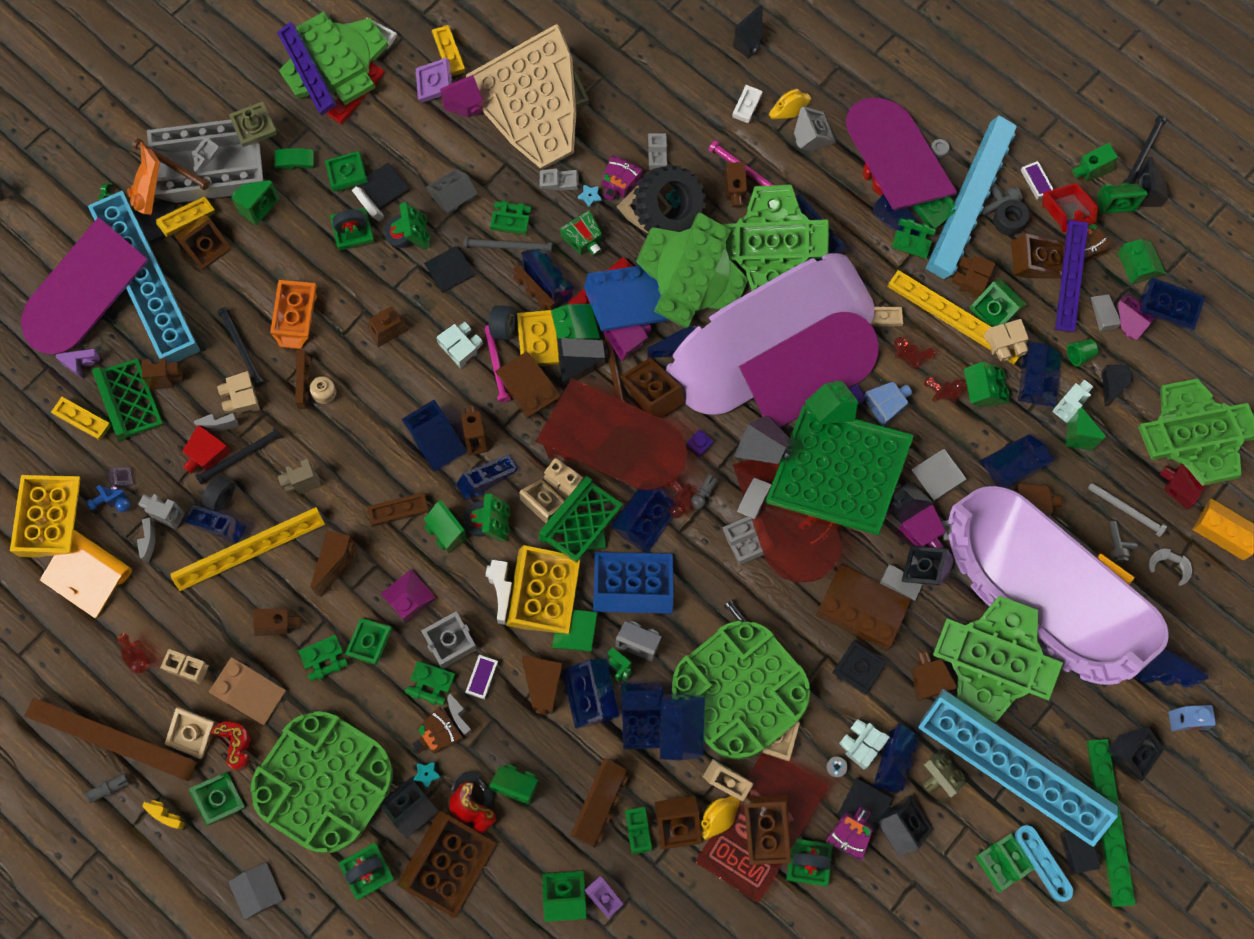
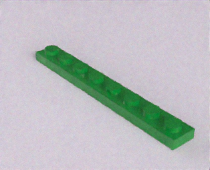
M1108 739L1086 741L1093 789L1118 806V817L1101 837L1112 907L1135 905L1112 760L1111 755L1108 753L1110 749Z

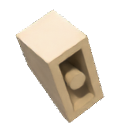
M714 759L703 775V778L708 783L741 801H744L753 785L752 782Z

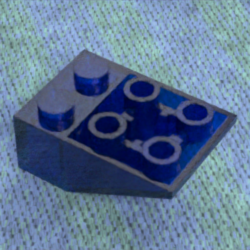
M435 399L402 418L404 427L434 472L467 452Z
M1163 650L1135 675V679H1142L1144 683L1160 681L1162 685H1174V683L1181 684V687L1193 688L1194 685L1201 684V682L1209 679V676L1171 651Z
M661 683L621 684L623 750L663 748Z

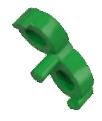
M104 183L101 186L99 201L112 195L108 193L111 186L113 187V183Z

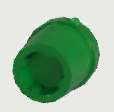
M1092 339L1070 343L1066 349L1068 359L1074 366H1081L1098 355L1097 344Z

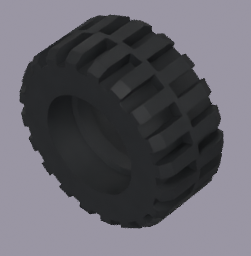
M668 165L652 169V171L643 175V179H639L637 183L639 188H635L633 192L636 195V198L632 199V204L636 206V210L633 211L635 216H639L637 221L640 225H645L644 229L647 232L652 227L682 232L691 228L698 213L703 214L702 210L706 208V203H703L706 195L701 190L703 185L701 182H697L698 177L695 174L690 175L691 171L689 169H682L678 165ZM665 184L673 186L681 200L680 210L673 219L665 217L658 206V194Z

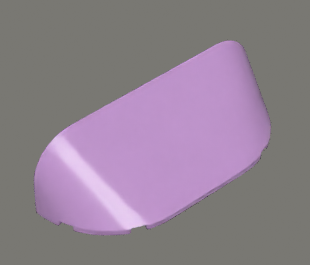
M833 253L824 255L822 257L823 260L818 262L814 258L803 262L720 309L709 317L711 322L703 329L698 326L691 332L674 352L673 358L675 361L673 364H668L666 373L682 387L685 404L697 412L716 415L729 412L754 398L739 366L830 314L851 312L862 316L871 324L875 311L873 299L847 256Z
M988 486L973 491L953 505L949 517V524L952 525L949 540L961 573L963 575L968 574L973 582L971 588L989 607L998 596H1002L1037 609V642L1045 656L1063 662L1061 669L1066 672L1073 670L1080 674V679L1092 683L1118 684L1122 680L1133 678L1164 650L1168 642V628L1160 612L1026 498L1010 489Z

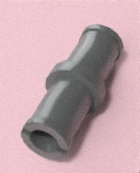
M123 773L109 781L105 780L101 782V785L86 791L85 796L89 804H92L94 801L105 796L109 797L113 795V792L128 786L129 781Z

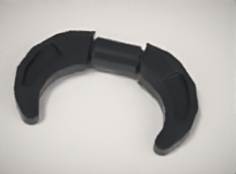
M464 772L456 777L452 784L453 791L462 783H475L482 792L481 805L487 808L491 807L493 791L480 779L482 777L480 774Z

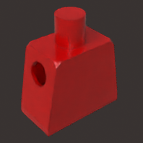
M198 425L182 451L189 458L183 468L190 474L198 466L207 471L219 463L231 451L227 445Z

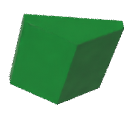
M601 510V511H591V513L602 512V510ZM580 512L577 515L588 514V512ZM592 517L593 526L602 525L603 517ZM589 518L578 519L579 527L590 526ZM576 519L567 520L565 523L566 529L577 528ZM591 530L580 531L581 540L592 537ZM604 530L588 550L606 549ZM578 532L566 533L568 541L579 540ZM570 545L569 551H580V545Z
M360 618L345 655L367 664L377 665L392 627Z
M227 772L189 788V792L206 826L223 821L245 808Z

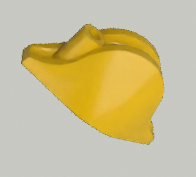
M799 89L788 91L777 100L769 116L771 119L794 118L799 115L800 109L803 106L806 107L809 104L811 97L809 94L802 93Z
M729 796L717 799L709 804L705 809L701 822V837L706 840L729 829L735 820L740 800Z

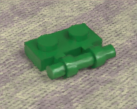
M504 200L502 202L495 201L494 208L501 210H493L490 230L526 235L529 216L523 215V213H531V206H526L524 203L512 204ZM507 210L516 211L517 213H508Z
M900 218L899 225L904 226L903 232L895 231L891 249L927 259L932 241L925 239L926 234L933 236L935 229L925 223L919 224L909 218L907 220ZM911 229L919 231V235L910 234Z
M336 635L298 650L305 669L314 668V672L308 674L310 682L316 679L321 680L325 678V675L334 671L337 673L341 671V668L348 666L345 658L340 661L337 660V657L344 653ZM331 661L330 665L324 668L320 667V664Z
M417 661L410 679L412 682L417 683L415 688L407 686L405 693L412 695L414 699L418 700L421 698L429 701V704L443 706L446 698L440 697V692L449 693L455 674ZM423 687L433 688L434 691L432 694L422 691Z

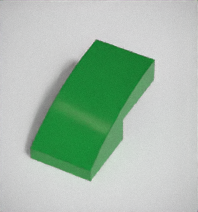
M289 148L274 151V168L293 170L294 167L313 168L312 149Z
M645 807L625 810L632 855L652 852Z

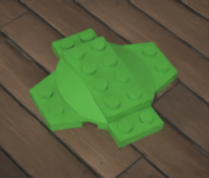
M322 12L296 27L330 93H336L344 105L349 104L375 88L374 83L368 76L370 61H375L389 45L371 18L344 25L332 23L326 14ZM290 58L279 69L280 74L297 99L310 96Z
M792 185L755 186L747 208V215L742 219L740 218L736 224H721L731 230L725 242L730 261H737L746 270L752 291L803 262L813 258H822L824 255L829 254V221L809 220L802 214Z
M698 213L691 228L682 232L653 227L650 229L636 262L651 278H655L658 282V291L661 296L654 309L655 313L684 328H688L695 312L705 308L719 311L741 298L748 278L729 259L725 248L727 245L725 242L731 231L729 228Z
M1198 378L1162 385L1160 388L1161 415L1157 421L1142 423L1138 427L1151 460L1167 457V460L1173 459L1184 464L1202 486L1239 479L1241 476V463L1238 450L1243 442L1254 440V415L1249 404L1229 406L1225 403L1222 405L1216 403L1212 399L1213 395Z
M998 596L980 620L971 622L968 625H963L947 618L933 656L952 663L958 675L957 699L994 723L998 721L1016 698L1031 693L1049 700L1063 662L1043 655L1042 649L1037 642L1038 610L1002 596Z

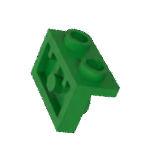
M612 647L607 653L609 664L618 671L615 675L616 681L618 683L621 680L625 682L632 673L631 662Z

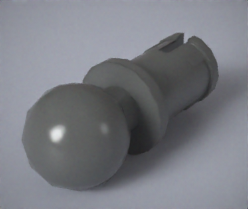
M708 474L702 486L697 488L699 494L694 495L690 500L693 508L701 509L705 506V497L710 498L709 494L716 483H718L715 477L712 480V476Z

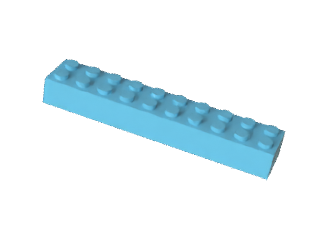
M120 191L88 205L94 220L98 217L101 218L149 260L126 288L159 359L166 358L167 362H178L200 352L124 192Z
M944 689L920 721L918 727L920 730L1093 847L1118 817V806Z

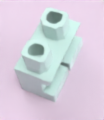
M466 322L458 327L454 324L437 336L440 347L450 355V358L460 369L466 365V362L472 356L477 355V350L483 345L478 335L473 336L470 340L466 337L472 332Z
M1083 380L1080 385L1076 383L1052 412L1068 423L1091 396L1088 392L1093 386L1086 380Z
M857 719L850 728L859 735L857 739L853 740L846 734L839 744L847 751L845 754L862 769H866L890 737L878 731L871 723L866 725Z

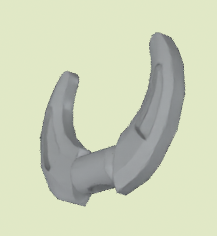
M1165 548L1153 553L1149 560V570L1151 573L1155 571L1157 562L1167 560L1168 558L1179 563L1178 566L1182 571V579L1178 585L1182 586L1189 581L1192 575V567L1190 561L1184 555L1181 557L1171 552V549Z

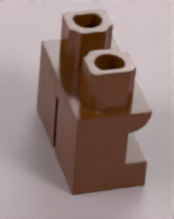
M975 255L973 259L963 256L958 268L967 272L963 274L956 271L952 282L960 286L959 291H967L973 294L972 297L978 299L984 292L995 263Z
M162 358L159 363L152 364L150 359H141L142 378L150 390L173 388V382H183V373L179 369L177 362H167L166 358Z

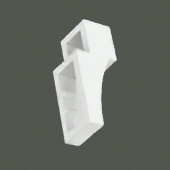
M492 560L491 565H487L486 577H489V583L494 584L497 592L498 624L506 625L513 586L512 582L506 581L508 563Z

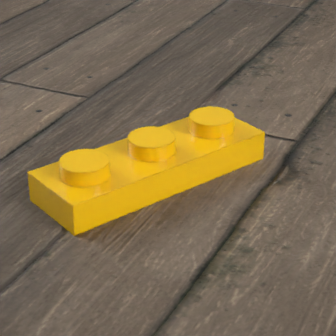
M449 25L433 29L432 34L441 59L447 58L450 61L451 77L465 73V68Z
M204 196L156 219V224L165 236L168 237L186 228L203 215L209 217L215 214V209Z
M64 397L60 398L51 411L53 415L99 441L102 440L112 426L109 422Z

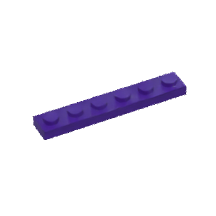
M290 22L277 33L318 112L324 115L337 104L296 26Z
M1068 221L1054 330L1075 332L1088 223Z

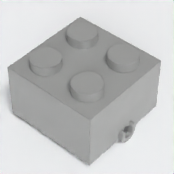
M457 611L421 630L429 644L427 645L431 653L433 652L442 669L477 650L468 633L470 632L466 624H463Z

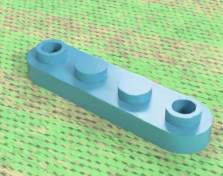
M1027 825L1019 827L1016 830L1015 839L1034 866L1035 871L1051 896L1059 902L1070 900L1073 895V888L1036 830ZM1023 833H1026L1028 835L1027 840H1024L1022 838ZM1059 887L1063 889L1062 895L1058 894L1057 890Z

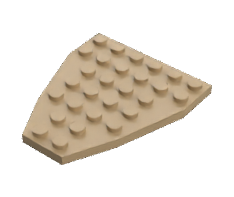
M558 24L466 75V77L473 75L484 103L482 111L507 140L543 170L574 153L576 102L573 60Z

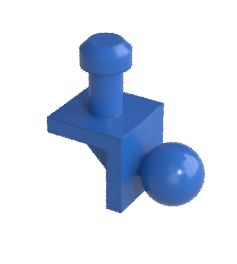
M101 485L97 486L101 495L86 502L90 510L97 509L96 506L103 502H106L111 508L115 506L119 512H126L130 508V502L127 500L129 497L122 489L115 490L102 487Z

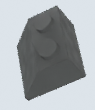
M458 169L452 170L426 186L427 191L445 212L455 211L460 204L471 201L473 196L477 194L469 176Z

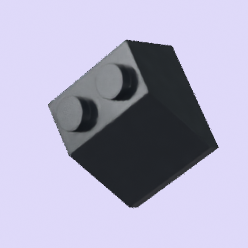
M411 777L386 797L380 805L394 826L406 839L438 812Z
M911 795L884 812L877 821L881 831L886 835L891 847L899 857L918 850L933 830Z

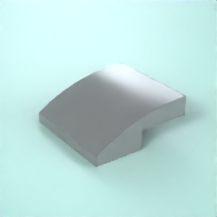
M945 449L912 469L934 501L967 480Z
M759 515L756 520L745 517L722 527L739 565L774 551V545Z

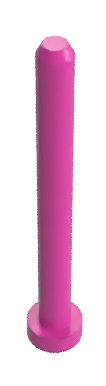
M716 140L708 149L711 153L716 152L728 162H741L721 148ZM745 165L746 174L762 186H774Z
M486 325L485 333L499 391L497 399L499 403H505L510 401L511 397L506 392L504 384L495 372L501 368L495 339L490 335L489 325Z

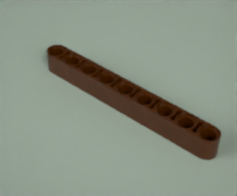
M36 698L32 699L24 715L26 718L186 781L190 780L197 765V762Z

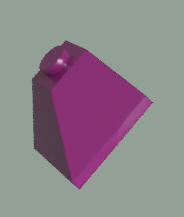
M473 75L440 88L443 108L446 111L465 117L476 116L483 112V99Z
M1128 293L1118 303L1121 329L1128 338L1137 340L1157 315Z
M412 569L381 593L382 597L405 624L436 599Z

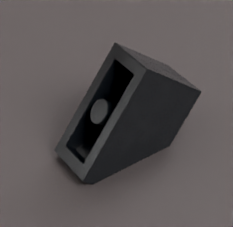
M1106 365L1101 371L1104 406H1109L1132 382L1133 374L1130 371L1129 365Z
M1070 831L1059 833L1071 875L1100 869L1101 858L1093 846Z

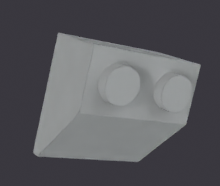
M633 621L629 623L624 622L617 635L615 647L652 662L661 641L659 633L653 629H642L640 624Z

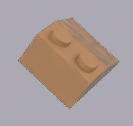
M231 657L209 690V693L265 726L286 693V690Z

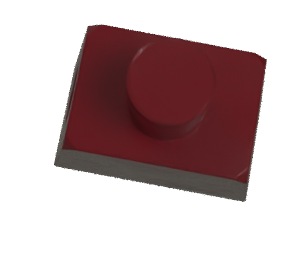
M1180 464L1175 470L1165 465L1159 474L1168 480L1164 491L1187 510L1195 505L1206 486H1202L1184 464Z

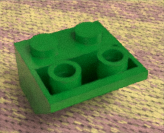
M984 361L964 368L971 404L984 407L1010 403V393L1006 387V374L1003 368Z

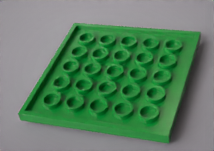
M803 405L790 438L795 443L792 448L793 454L789 460L780 463L766 503L879 536L914 435L856 419L854 421L819 425L807 406Z

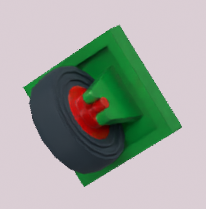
M407 202L399 204L401 215L392 217L385 226L384 236L386 241L397 248H404L411 243H414L423 250L429 248L430 236L426 228V216Z
M365 207L345 210L330 215L338 251L374 243Z
M485 494L484 502L473 503L467 508L463 517L464 527L474 536L483 537L488 535L499 542H507V535L509 534L508 519L511 513L509 504L493 494Z
M791 838V863H788L786 881L828 887L833 845Z
M376 842L338 863L356 901L395 880Z

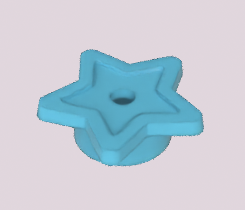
M584 185L583 193L578 196V199L583 200L588 207L596 201H601V197L597 194L599 187L590 188Z

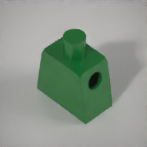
M1107 143L1082 156L1079 166L1072 168V173L1075 178L1084 176L1086 181L1093 180L1111 173L1118 157L1111 144Z

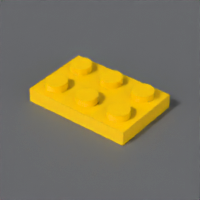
M551 310L517 313L520 354L527 351L538 366L558 365L557 336Z

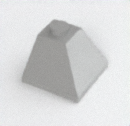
M803 106L800 109L794 131L798 147L813 151L836 143L824 112Z

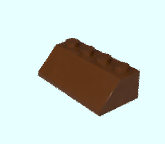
M607 758L603 759L570 836L572 839L594 848L595 844H600L604 835L601 833L603 825L608 826L612 816L609 813L611 806L616 807L620 798L617 792L620 786L624 788L629 777L625 775L626 769Z

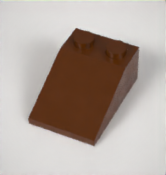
M1024 234L1011 241L1013 273L1015 276L1024 278H1061L1065 242L1031 234Z
M527 351L495 371L526 419L560 397L551 381Z
M648 358L620 376V379L643 411L654 422L685 403L682 387L652 358Z
M326 531L310 586L317 596L321 597L351 564V560L355 559L357 547H355L356 545L350 535Z
M787 795L746 797L744 810L749 864L791 863Z

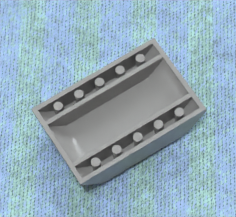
M231 120L147 130L149 147L200 178L210 181L208 189L202 190L198 184L160 162L155 198L180 203L195 201L204 196L206 199L233 196L234 191L243 184L263 181L260 142L243 147ZM206 136L218 145L221 151L204 169L197 173L193 169L194 157L192 156V151L196 150Z

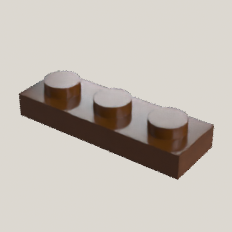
M519 265L514 267L513 279L519 286L522 285L525 288L527 295L530 298L534 297L538 301V306L543 311L555 309V302Z
M297 349L295 403L298 409H306V403L310 401L309 391H307V385H310V374L307 373V367H310L311 361L310 356H307L304 349Z
M424 492L367 506L372 527L429 512Z

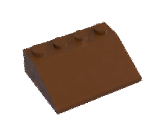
M840 564L817 610L816 616L887 651L899 630L911 599Z
M438 811L396 885L455 918L497 843L451 816Z

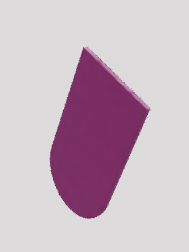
M867 98L856 102L849 109L846 116L847 131L893 211L956 195L957 191L912 117L903 107L887 99Z
M98 217L26 303L22 313L21 327L31 348L49 355L65 353L74 348L149 260Z
M837 312L826 316L741 364L739 368L762 413V417H769L780 428L799 417L803 405L806 406L805 401L825 383L843 381L849 388L863 380L876 363L878 339L871 324L862 316L851 312Z

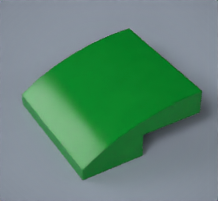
M572 610L569 634L554 633L552 649L591 653L597 612Z
M1012 833L975 856L998 893L1035 869Z

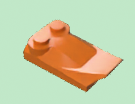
M141 141V164L136 173L134 184L131 188L127 189V199L130 200L134 210L151 215L160 161L152 149H147Z
M278 280L270 333L276 339L279 347L301 349L309 338L314 302L317 298L316 283Z

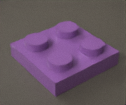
M447 58L415 68L418 100L421 103L440 97V88L452 84L450 61Z

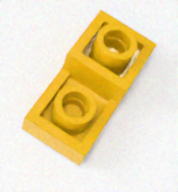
M151 800L150 804L143 803L144 809L155 819L165 825L183 831L185 822L179 821L180 816L169 814V809L163 807L164 803Z

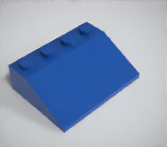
M640 266L587 274L584 289L601 331L669 321L667 318L654 312L661 296L658 291V282L655 278H651Z
M595 552L593 612L672 613L673 554Z

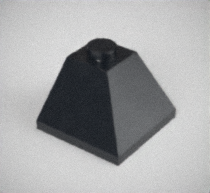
M761 5L735 28L733 46L747 59L752 55H756L761 49L763 6Z
M1149 157L1137 174L1138 185L1147 191V196L1140 204V207H1162L1169 198V190L1166 188V182L1153 157Z
M907 481L895 489L888 512L902 524L933 503L913 483Z
M910 546L901 581L940 586L950 577L954 559L948 549Z
M1144 727L1119 735L1115 742L1111 744L1108 753L1118 765L1138 780L1143 781L1164 749L1151 729Z

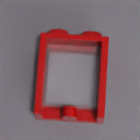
M1077 183L1043 192L1042 207H1045L1060 225L1062 233L1067 232V225L1070 220L1086 222L1088 225L1096 223L1098 206Z

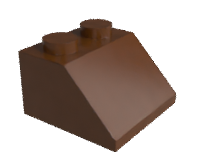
M206 215L201 216L174 236L201 270L231 249L211 219Z
M695 796L655 802L661 850L702 844L699 811Z

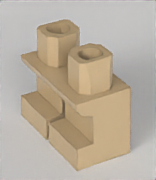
M1021 319L1005 323V325L1002 324L988 328L984 334L986 342H989L992 348V355L997 354L1001 362L1011 358L1009 350L1014 349L1017 357L1023 356L1028 352L1026 345L1028 336Z
M248 371L226 378V383L217 386L221 398L228 395L231 397V400L222 402V407L226 414L236 412L237 415H240L245 411L252 410L254 412L260 410L253 381Z
M556 458L544 472V480L557 489L559 487V490L567 496L583 480L581 475Z
M168 649L160 668L173 675L201 684L209 665H206L204 661Z

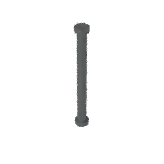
M464 237L463 241L464 248L470 246L548 251V253H552V242H548V244L476 240L468 239V237Z

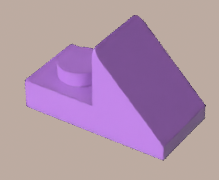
M95 349L56 354L59 362L81 379V365L93 366L95 363H100V355Z
M601 876L585 890L607 918L623 905Z

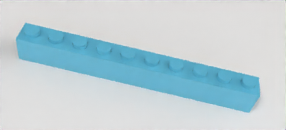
M1000 115L993 119L987 128L956 198V205L951 210L955 209L956 211L947 219L925 268L942 279L950 275L952 276L958 268L956 264L964 254L963 248L971 238L969 235L977 224V216L983 211V202L990 195V186L996 181L997 177L995 175L1003 165L1001 161L1009 151V143L1015 137L1014 131L1017 126Z

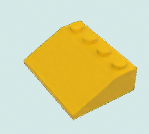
M21 475L10 552L18 557H45L70 554L81 477Z
M526 545L522 546L518 551L506 626L525 630L569 634L580 559L576 563L563 553Z

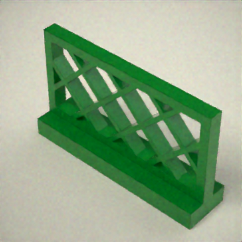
M138 358L101 370L99 367L92 369L118 443L125 441L126 437L163 426L150 389L142 378V368ZM136 365L137 371L134 376L125 373L128 367ZM115 372L119 376L114 382L109 380L106 374ZM123 376L132 379L128 387L119 384ZM135 381L144 385L141 392L131 389ZM116 387L126 390L122 398L113 394ZM129 392L138 395L134 403L125 400ZM141 397L150 401L147 408L137 405ZM123 403L131 406L128 415L119 411ZM135 408L144 412L140 420L131 416ZM147 414H151L156 417L157 422L149 424L144 422ZM128 420L138 423L135 429L127 431L125 426Z
M585 476L539 531V540L544 544L547 542L577 563L623 507V504L594 485L592 479ZM593 490L599 494L600 500L589 501L588 495ZM612 503L616 507L613 511L605 512L603 504ZM601 504L602 512L591 513L590 505ZM587 505L588 514L577 515V508ZM603 516L604 522L602 525L593 526L592 517ZM589 518L590 526L579 527L578 519ZM576 519L577 528L566 529V521ZM591 530L592 537L581 540L580 531ZM578 532L579 540L568 541L566 533ZM556 534H564L565 542L557 543L552 538ZM570 545H580V551L577 555L569 551Z

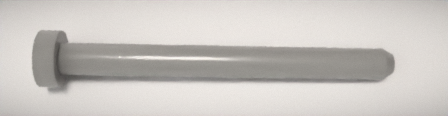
M1090 483L1088 489L1156 531L1155 535L1158 537L1167 528L1165 524L1159 525L1094 483Z

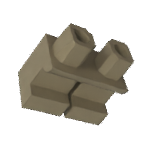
M308 459L300 461L302 467L295 470L286 467L287 472L278 475L280 485L285 489L286 493L296 490L301 494L321 486L316 469Z

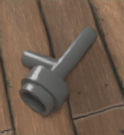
M996 186L993 187L991 192L997 201L984 207L981 214L984 216L996 210L1006 200H1023L1020 190L1017 187H1011L1005 190L1006 196L1004 197Z
M1111 521L1109 524L1115 550L1110 552L1111 561L1118 566H1123L1130 562L1129 550H1136L1137 543L1122 542L1117 521Z

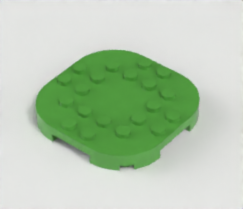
M735 621L719 628L718 632L679 662L672 682V693L678 709L705 743L717 754L736 760L752 758L762 753V751L797 724L806 712L810 696L809 682L802 667L794 661L776 640L771 631L755 622Z
M326 712L300 715L288 723L282 730L283 734L262 765L257 767L251 782L253 806L266 823L303 847L318 853L339 852L348 848L360 838L385 800L393 779L392 764L382 746L339 717Z

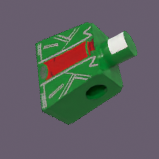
M589 210L560 228L562 239L580 255L589 251L593 257H596L602 252L598 245L602 242V234Z

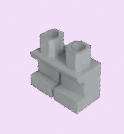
M153 494L152 498L143 495L138 504L140 507L145 508V512L155 521L173 529L178 528L185 514L174 501L167 499L166 503H164L155 494Z

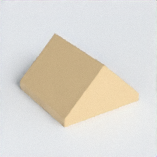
M542 479L523 488L519 492L520 500L545 523L548 522L565 501Z

